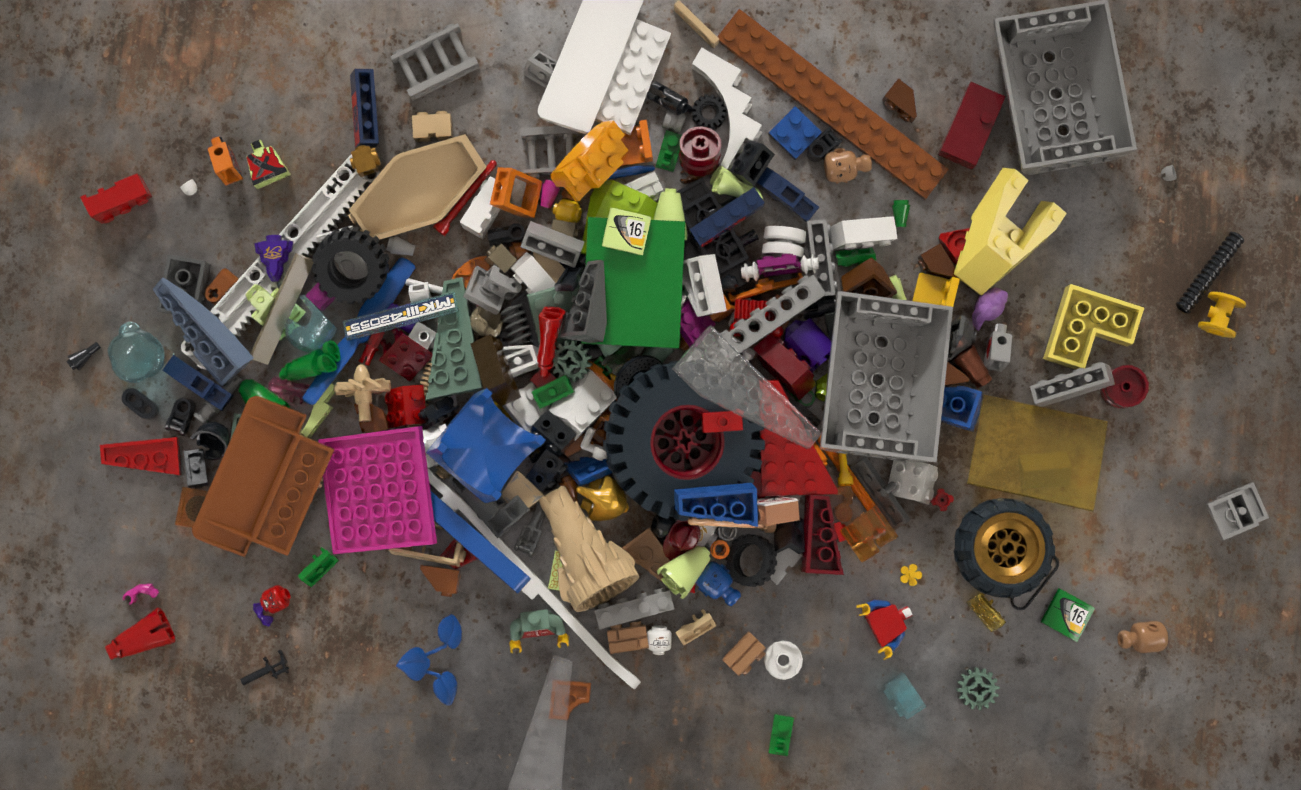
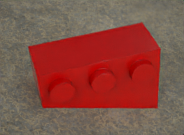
M136 173L114 182L115 185L105 191L103 187L97 189L98 194L88 198L86 194L80 196L90 217L106 224L113 221L115 216L130 212L132 207L146 204L152 195L139 174Z

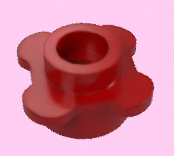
M938 489L936 496L931 500V504L938 506L940 511L944 512L947 511V506L954 501V497L945 493L944 489Z

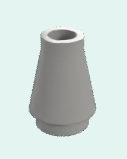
M395 235V237L390 236L386 251H390V254L413 256L416 245Z

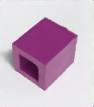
M318 282L307 293L306 297L324 312L336 298H329L325 290L322 292L319 289L320 283Z

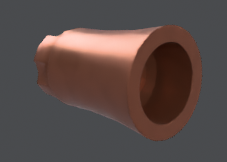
M974 345L968 347L952 359L962 372L970 378L969 381L971 384H974L976 389L983 387L992 380Z

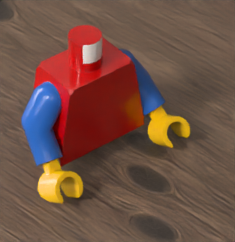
M872 600L865 604L857 605L856 608H862V614H859V616L866 618L879 646L883 647L878 650V653H885L883 660L890 658L893 654L892 652L900 645L905 636L907 627L904 620L913 616L910 608L906 606L898 610L895 604H890V602L885 600Z

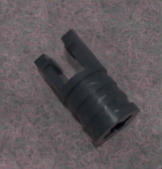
M832 297L816 301L805 310L816 308L817 310L806 312L803 315L804 319L822 317L824 313L835 311L836 298Z

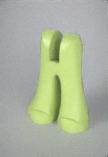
M719 166L714 171L710 180V184L713 185L712 192L719 195H731L737 198L754 187L741 182L723 166ZM755 187V189L757 190V192L759 193V195H760L761 198H762L761 192L759 191L758 188Z

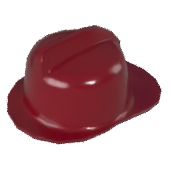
M676 521L663 543V553L666 558L671 561L695 548L701 535L699 525H690L688 521Z

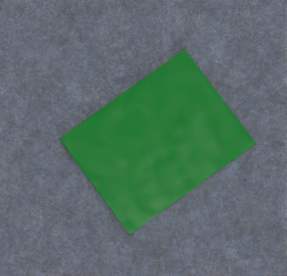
M588 217L586 265L588 261H604L607 324L603 342H582V344L679 348L685 221L651 220L643 255H637L603 247L602 242L608 218Z

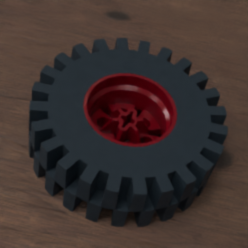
M670 361L669 364L651 366V370L646 373L640 372L633 377L634 381L629 386L624 385L620 389L619 393L621 395L617 402L612 401L609 407L611 412L609 421L605 420L604 423L606 440H603V448L607 452L608 460L606 462L614 474L615 481L630 498L647 511L655 512L660 517L667 519L668 517H675L679 521H688L690 516L679 515L675 510L674 490L742 483L753 484L754 479L750 476L754 468L760 470L762 460L757 457L759 450L765 449V440L760 438V430H764L763 421L756 416L755 412L758 411L756 403L747 397L748 391L742 385L737 384L733 377L716 368L696 362ZM679 410V417L676 421L673 412ZM742 410L743 430L704 433L701 439H696V432L700 429L703 430L702 424L695 426L702 413ZM686 415L691 417V422L688 425L683 424V418ZM671 419L673 425L670 429L666 430L664 422ZM659 428L665 432L663 435L655 434L656 429ZM683 435L684 437L688 438V440L685 441V446L683 443L679 442V440H682ZM661 438H665L667 441L666 446L663 448L658 447V441ZM701 443L712 444L710 451L708 452L700 448ZM697 448V456L691 458L689 455L691 449ZM667 451L666 457L661 462L658 456ZM674 452L679 453V459L676 462L671 461V455ZM684 458L688 459L691 466L690 469L684 470Z

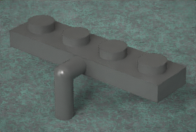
M864 457L850 467L893 530L898 529L911 520L892 494V491L897 487L896 482L892 481L886 485L867 457Z

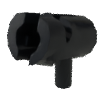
M657 81L652 83L651 86L662 91L666 98L647 92L648 99L676 115L692 112L693 107L688 104L687 98Z

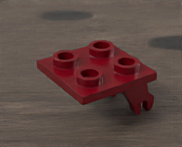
M394 326L392 332L395 335V342L393 345L390 342L386 344L385 339L380 342L384 354L379 361L408 381H411L432 358L433 353L406 336L401 329L398 331L397 326Z

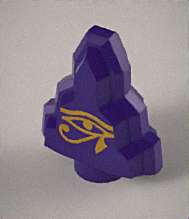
M267 235L266 241L254 243L255 252L260 255L261 262L266 265V273L271 282H279L284 273V264L289 261V253L293 252V241L282 240L281 235Z

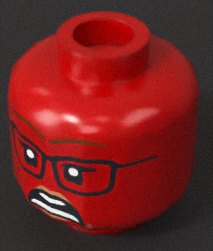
M275 585L262 593L260 603L265 611L277 613L289 606L291 595L288 589Z

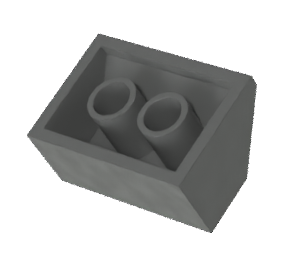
M167 255L163 278L181 288L203 305L211 264L202 260ZM159 300L157 311L172 315L170 310L166 311Z

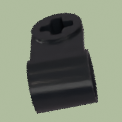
M830 126L810 145L807 152L808 158L813 162L821 161L826 154L836 149L843 142V139H839ZM812 149H820L821 155H815Z
M186 398L176 400L167 419L165 429L179 432L181 436H185L190 428L196 409L194 401ZM184 402L188 404L186 412H183L181 409V405Z

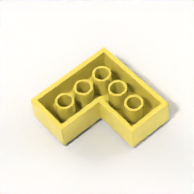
M1070 284L1066 286L1043 359L1075 370L1079 368L1085 369L1095 336L1124 346L1132 345L1144 307Z

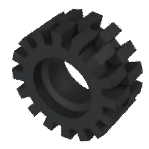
M705 94L704 97L700 96L694 102L692 108L693 122L695 121L697 127H707L716 130L718 126L722 125L726 116V106H724L723 100L721 101L718 96L717 98L714 97L713 94L711 96H708V94ZM704 107H714L716 116L713 119L704 118L702 116V109Z

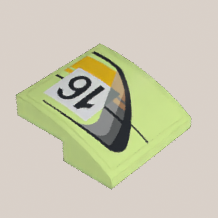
M610 208L602 246L643 255L651 217Z

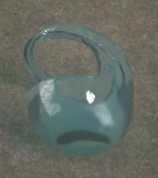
M302 294L299 297L311 311V319L306 326H301L287 318L285 337L296 349L311 353L315 350H322L323 344L333 339L337 328Z

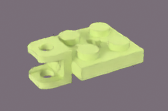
M254 284L245 296L256 308V311L251 315L252 318L263 326L279 288L276 287L270 294L262 286ZM297 303L282 332L280 341L306 313Z

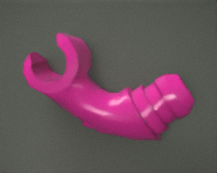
M139 584L127 591L122 599L124 601L127 596H130L131 602L129 605L137 601L139 593L156 598L159 590L155 589L153 584Z

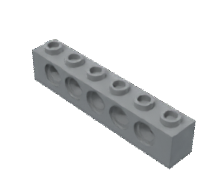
M805 275L797 281L799 285L794 288L789 286L781 292L783 296L778 299L773 297L765 303L767 305L762 310L757 308L752 311L749 319L744 321L742 318L736 322L733 330L729 332L726 329L720 333L716 343L728 361L824 297L826 292L815 276L808 277ZM797 291H805L807 294L806 299H799ZM788 301L791 305L790 310H783L781 302ZM772 312L775 315L774 321H767L765 313ZM752 322L757 323L759 326L758 332H751L749 324ZM735 333L742 335L743 341L741 343L733 341Z

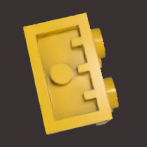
M919 273L912 301L953 307L960 279L955 277L945 279Z

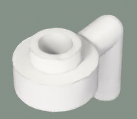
M588 427L580 447L593 453L592 457L597 460L603 461V459H608L607 452L602 446L590 444L596 430Z

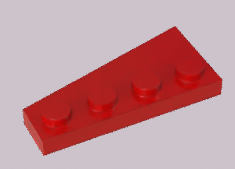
M179 437L100 445L101 464L182 476Z

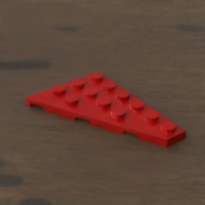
M759 380L760 420L763 421L764 430H760V438L765 440V449L761 450L762 496L838 494L837 487L779 380Z

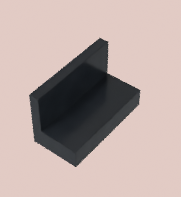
M799 517L800 520L776 524L774 532V551L776 553L787 548L798 554L805 552L804 520Z

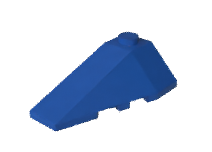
M965 386L944 387L941 422L974 432L980 414L983 392Z

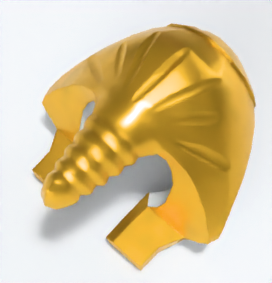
M609 475L604 476L603 479L590 482V488L582 486L576 488L579 494L586 497V499H583L580 508L588 512V518L591 521L611 520L629 510L626 494Z

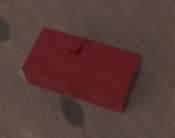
M970 82L966 87L937 155L972 170L977 165L1006 96Z

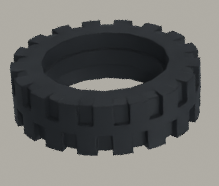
M753 534L741 535L738 537V540L732 542L733 545L731 547L729 546L730 551L725 558V561H727L726 569L730 571L729 574L736 583L750 587L764 585V582H768L771 579L770 576L774 575L776 571L774 568L777 566V553L773 549L775 547L772 543H769L768 539ZM757 545L761 549L763 563L757 574L748 577L742 572L740 557L746 547Z

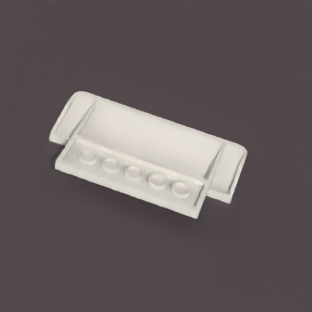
M644 0L582 1L539 104L538 115L541 119L586 135L591 131L594 121L601 123L614 120L623 133L631 135L671 35L670 32L636 19Z

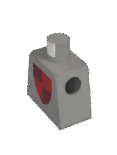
M996 324L995 331L987 339L984 365L988 370L1002 372L1010 363L1012 335L1006 333L1007 325Z

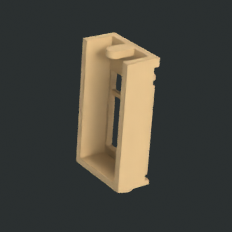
M434 521L435 529L444 530ZM458 541L453 559L424 554L426 545H423L421 553L412 551L413 546L389 549L393 555L460 567V563L464 562L466 555L464 547Z

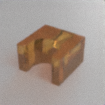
M877 505L861 513L839 530L861 562L880 552L873 539L881 548L899 537Z

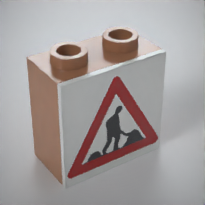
M781 496L757 499L759 525L768 526L800 520L798 499Z

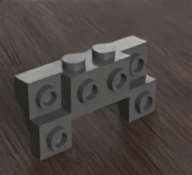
M451 476L448 479L464 498L465 502L476 512L478 518L486 524L497 538L503 536L530 511L518 495L509 503L502 496L497 501L484 503L456 478Z

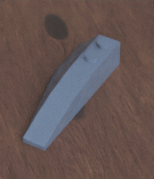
M165 278L160 279L155 285L153 291L166 311H171L173 322L176 326L179 325L185 333L183 338L186 342L190 341L195 349L193 351L194 355L221 386L231 380L253 359V356L239 342L236 336L200 302Z

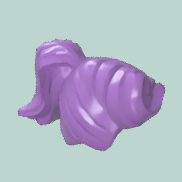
M994 287L978 297L974 306L975 310L972 313L973 325L977 331L980 330L985 320H994L1002 314L1008 298L1006 291Z

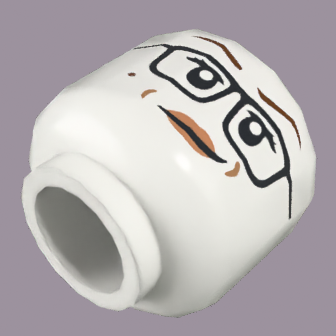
M652 626V629L647 631L648 649L653 651V654L664 655L665 651L671 649L672 633L666 626Z

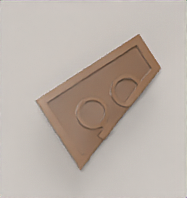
M649 527L623 546L622 549L631 555L635 563L641 565L661 581L663 576L661 573L658 575L657 570L670 562V560L663 553V544Z

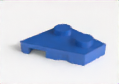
M580 457V461H571L568 465V473L579 486L588 484L613 472L607 465V459L600 461L593 457Z

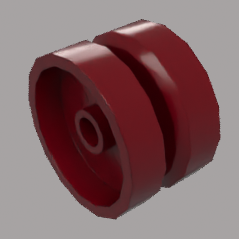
M694 127L683 133L680 139L679 162L683 170L694 176H706L712 174L719 167L721 162V139L714 130L707 127Z
M1123 365L1111 369L1115 385L1100 389L1102 398L1108 405L1117 409H1125L1140 404L1146 398L1149 391V382L1141 369L1133 365Z

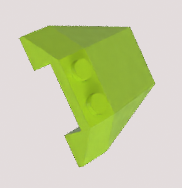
M606 180L600 188H595L590 196L583 235L584 245L581 254L586 256L588 217L608 218L610 208L649 216L653 220L658 203L648 195L619 182Z

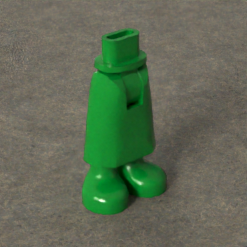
M332 340L326 341L323 344L322 350L318 349L292 360V362L287 363L281 369L279 378L281 380L287 379L288 381L300 380L321 375L323 372L330 373L337 369L336 363L341 358L338 345Z

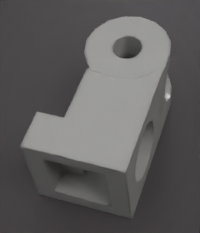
M493 265L485 274L481 288L506 300H512L521 291V284L515 278H509L500 273V268Z

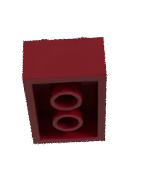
M769 334L753 350L761 366L776 380H779L800 401L816 386L813 379L815 376L810 371L811 367L804 360L800 361L797 359L798 355L791 348L786 349L784 342L779 337L774 338Z

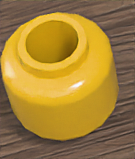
M562 199L559 203H555L553 214L556 220L578 223L582 216V208H580L578 202Z

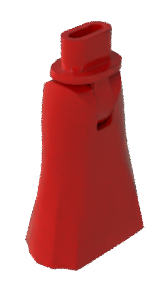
M544 307L539 314L540 345L537 362L541 376H547L549 369L553 367L552 360L555 357L556 342L566 312L558 307Z
M158 607L136 624L120 633L111 641L112 643L105 646V649L110 659L113 660L117 657H128L150 649L175 643L176 639L164 611Z

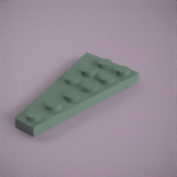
M463 277L447 280L443 283L441 297L452 294L455 307L440 311V316H438V329L434 341L431 374L428 380L429 387L425 399L427 401L483 389L470 344L475 342V338L470 324L471 315L468 300L463 297L466 290Z

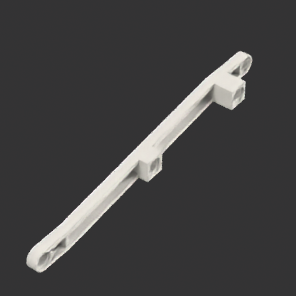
M428 468L429 483L443 495L441 500L454 512L457 513L460 510L492 545L531 578L522 591L532 600L539 594L605 665L630 687L636 689L641 681L603 647L500 537L497 538L486 524L478 518L471 506Z

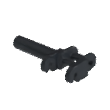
M278 650V653L281 655L279 663L270 665L267 657H264L263 660L266 662V666L241 678L243 686L268 674L270 671H272V677H275V679H278V675L284 672L288 674L289 667L286 666L288 662L282 650ZM282 664L283 669L275 671L274 668Z

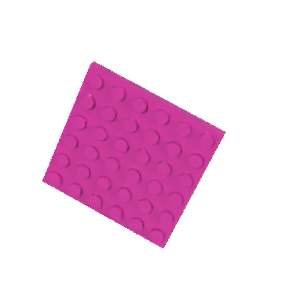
M422 426L318 440L320 443L335 449L323 475L333 554L437 543Z

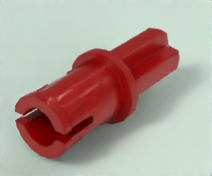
M378 328L373 330L368 342L364 344L366 347L358 360L359 362L363 363L367 356L365 365L370 366L376 351H379L377 348L385 334L384 331Z

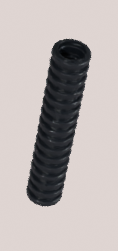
M1231 231L1229 236L1225 238L1226 241H1223L1222 246L1220 245L1218 250L1215 251V255L1211 256L1208 264L1204 266L1205 269L1200 271L1201 274L1197 275V278L1193 280L1194 283H1191L1190 288L1186 289L1187 292H1184L1183 297H1180V302L1176 303L1180 311L1190 314L1191 309L1195 308V304L1199 303L1198 300L1202 299L1201 295H1205V290L1209 289V286L1213 284L1212 281H1215L1216 276L1220 275L1219 272H1222L1223 267H1226V262L1230 261V258L1234 256L1233 253H1236L1237 248L1239 249L1241 244L1244 243V238L1240 234Z

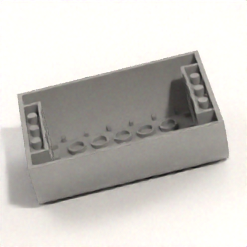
M1108 0L994 18L993 25L1022 173L1033 175L1104 163L1137 150ZM1045 53L1053 55L1054 59L1052 62H1047L1044 59ZM1054 89L1058 90L1061 94L1060 98H1053L1051 91ZM1060 126L1066 127L1067 135H1060L1058 128Z
M842 291L837 292L820 449L835 453L905 462H937L953 307ZM879 337H883L886 340V345L883 348L877 345ZM874 375H879L882 378L881 385L877 386L873 383ZM870 413H875L878 417V421L875 424L869 422L868 417Z

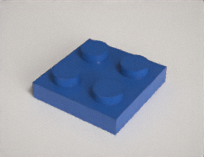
M794 106L768 135L796 160L822 134V131Z

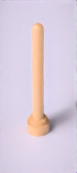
M690 517L688 519L690 525L758 528L765 533H774L776 529V524L768 526L758 524V527L749 524H736L734 522L716 521L709 518L699 520L696 517Z

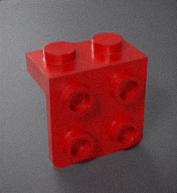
M423 385L400 386L391 389L390 392H386L385 402L388 406L387 421L390 428L425 423L418 416L420 410L426 408Z

